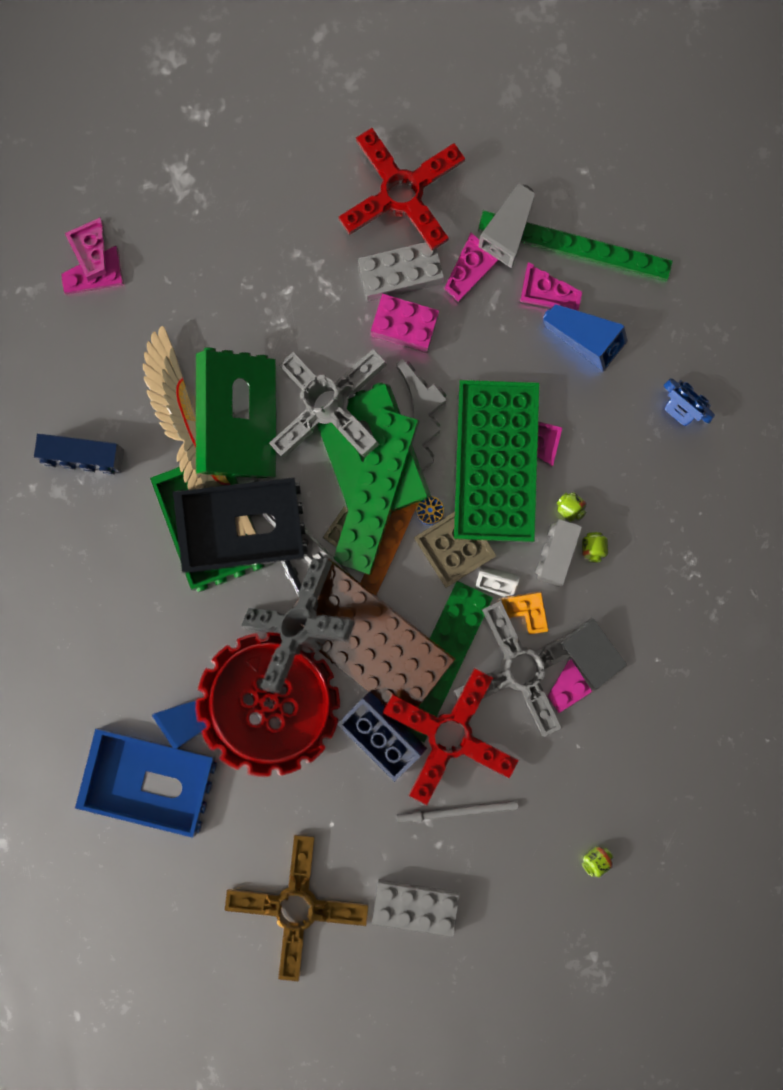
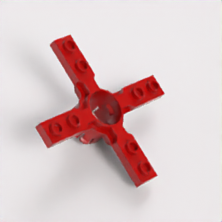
M373 128L356 137V142L379 173L383 182L380 193L375 196L371 195L339 216V220L348 234L351 235L388 210L392 213L395 210V216L403 217V212H405V216L408 215L432 251L447 242L449 237L421 199L424 187L465 162V157L456 144H451L423 162L421 167L412 172L407 169H399L394 162V158ZM401 181V184L408 186L411 183V189L416 195L410 201L397 202L392 200L388 193L394 186L399 185Z
M474 668L451 714H441L438 718L393 694L391 695L383 713L427 735L429 744L432 747L424 766L408 794L410 797L427 805L446 770L450 758H457L463 754L510 779L519 760L474 737L469 725L493 677ZM447 721H455L462 725L465 734L458 745L459 747L452 746L447 750L445 746L439 743L436 744L435 733H437L440 724Z

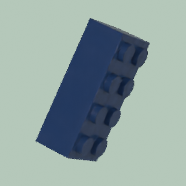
M38 433L34 451V458L46 467L56 468L57 464L68 470H76V467H79L85 472L95 473V470H99L103 474L115 475V472L121 473L124 449L116 443Z
M369 691L337 725L395 782L422 756L427 747L403 723L384 714L385 705Z

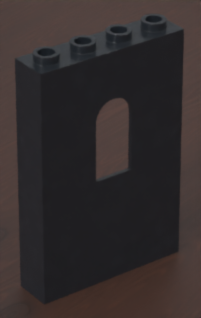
M295 477L173 492L182 573L305 559L304 554H308L307 542L302 541V534H306L305 524L300 522L299 515L303 514L302 502H298L297 494H301L300 483L296 482ZM267 513L271 514L276 520V526L270 533L237 537L235 517Z

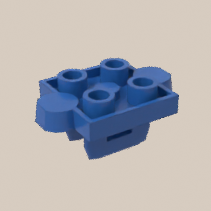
M670 378L663 385L670 392L668 396L671 398L667 402L665 410L682 425L686 426L694 419L697 421L702 419L708 424L712 421L715 414L709 409L711 405L708 399L694 392L693 387L689 383L681 380L677 382Z

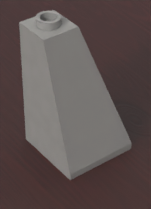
M519 183L480 235L478 246L510 268L514 265L535 196L532 188Z

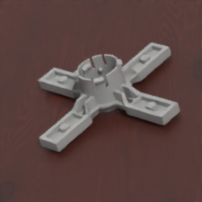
M372 349L334 383L328 377L326 378L325 375H318L316 377L299 357L292 352L279 366L301 389L300 397L306 405V409L269 444L284 459L313 433V428L318 423L327 424L332 422L365 458L379 443L347 410L348 396L352 392H358L387 365L386 362ZM327 391L335 392L334 398L323 409L314 408L315 402L321 394Z
M501 601L482 609L504 654L500 668L487 674L493 677L482 699L507 687L522 691L526 704L542 737L561 729L540 684V680H543L546 672H544V669L571 657L560 642L572 633L534 651L522 646ZM526 653L534 659L537 670L533 679L520 685L515 683L513 673L508 669L513 665L512 658L515 659L521 656V654ZM465 685L454 690L457 698H459Z

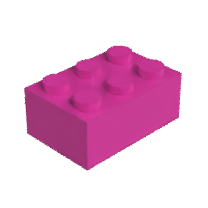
M382 294L371 328V336L428 353L439 317V310Z

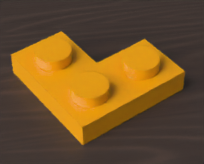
M542 591L502 597V604L509 618L525 616L529 635L549 631Z

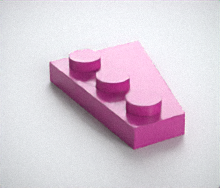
M470 233L444 288L458 303L499 261L478 247L479 239L472 233Z

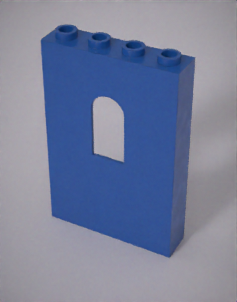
M97 728L94 732L75 809L193 838L196 836V833L199 834L201 831L202 822L199 820L201 813L204 814L206 811L207 802L204 800L206 793L209 794L211 791L212 782H210L211 774H215L217 762H214V756L182 748L173 749L170 745ZM146 771L178 779L182 784L181 794L176 798H169L141 791Z

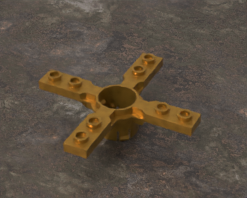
M294 835L289 886L282 890L279 895L227 889L224 911L276 916L278 925L281 928L284 927L278 980L299 982L304 930L311 926L314 921L366 926L368 904L317 900L314 893L309 890L315 839L313 836ZM297 895L305 897L304 899L311 905L307 920L304 919L302 923H293L284 918L281 912V903L283 900L288 901V896Z

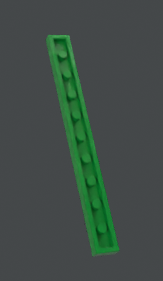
M483 210L478 231L483 232L496 214ZM529 222L526 223L521 243L664 281H667L673 262L665 258Z

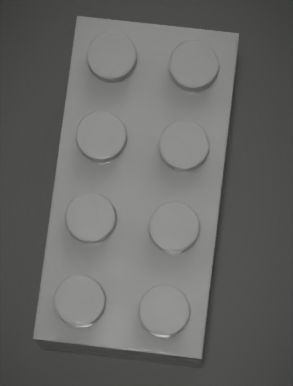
M426 242L358 258V266L367 302L381 299L382 294L394 296L440 285L444 282L437 248L432 251Z
M378 880L372 924L453 937L459 893Z

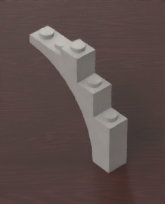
M401 359L396 363V368L404 378L411 394L414 409L413 418L420 420L412 445L423 472L434 463L433 452L428 447L424 448L423 446L440 433L438 427L441 426L434 417L430 418L429 416L446 403V394L441 387L436 388L434 384L427 389L428 384L421 376L418 378L415 375V368L412 364Z

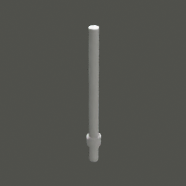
M512 801L423 812L421 810H414L413 813L397 814L398 823L408 821L417 823L426 819L518 809V802Z

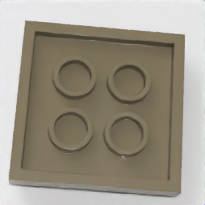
M455 512L414 537L445 588L496 557V554L486 540L454 539Z

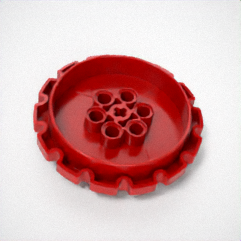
M268 632L265 635V639H260L257 633L238 638L235 642L236 648H231L229 645L222 648L211 660L214 669L206 668L200 678L197 690L203 693V697L195 701L197 721L204 722L206 725L201 734L212 751L215 749L221 750L220 760L235 770L246 766L248 775L270 777L272 770H276L279 776L298 771L301 769V760H305L307 763L313 762L326 748L322 742L323 739L330 740L335 733L338 718L333 715V710L340 708V696L338 687L330 685V680L334 678V675L324 659L315 660L314 654L316 652L306 653L301 650L298 655H295L284 682L286 693L280 694L261 690L257 686V681L264 680L275 650L282 643L281 634ZM245 695H250L253 698L252 705L244 703L243 697ZM266 699L268 702L273 703V705L270 707L271 709H269L268 706H264ZM288 703L292 706L293 711L291 714L284 711V704ZM256 714L260 719L259 724H252L250 722V715ZM274 718L279 721L278 729L270 726L271 719Z

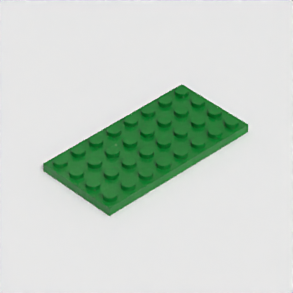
M459 381L454 539L535 542L539 383Z

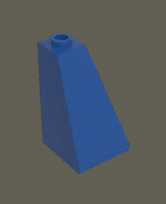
M557 304L552 309H548L543 317L547 329L603 372L628 342L625 327L622 324Z
M195 701L152 715L173 749L182 747L201 734V731L206 728L204 722L197 721Z

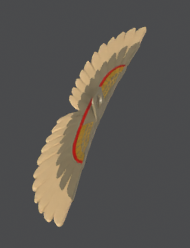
M161 326L158 330V335L156 332H153L151 342H147L148 353L144 352L146 364L143 363V370L146 374L144 380L150 389L147 390L148 397L152 400L150 403L153 409L157 411L155 415L159 420L163 421L160 422V425L166 430L164 433L169 438L184 441L177 454V462H180V471H184V482H188V490L230 485L225 476L196 474V414L186 389L174 347L171 345L164 326ZM248 516L235 517L238 537L246 536V534L256 535Z

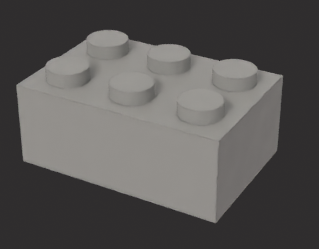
M560 519L550 525L547 534L550 539L549 542L544 544L541 552L544 558L543 561L538 562L535 574L538 575L537 580L558 587L564 584L582 526Z

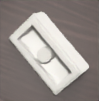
M482 565L475 589L503 597L514 596L519 576Z

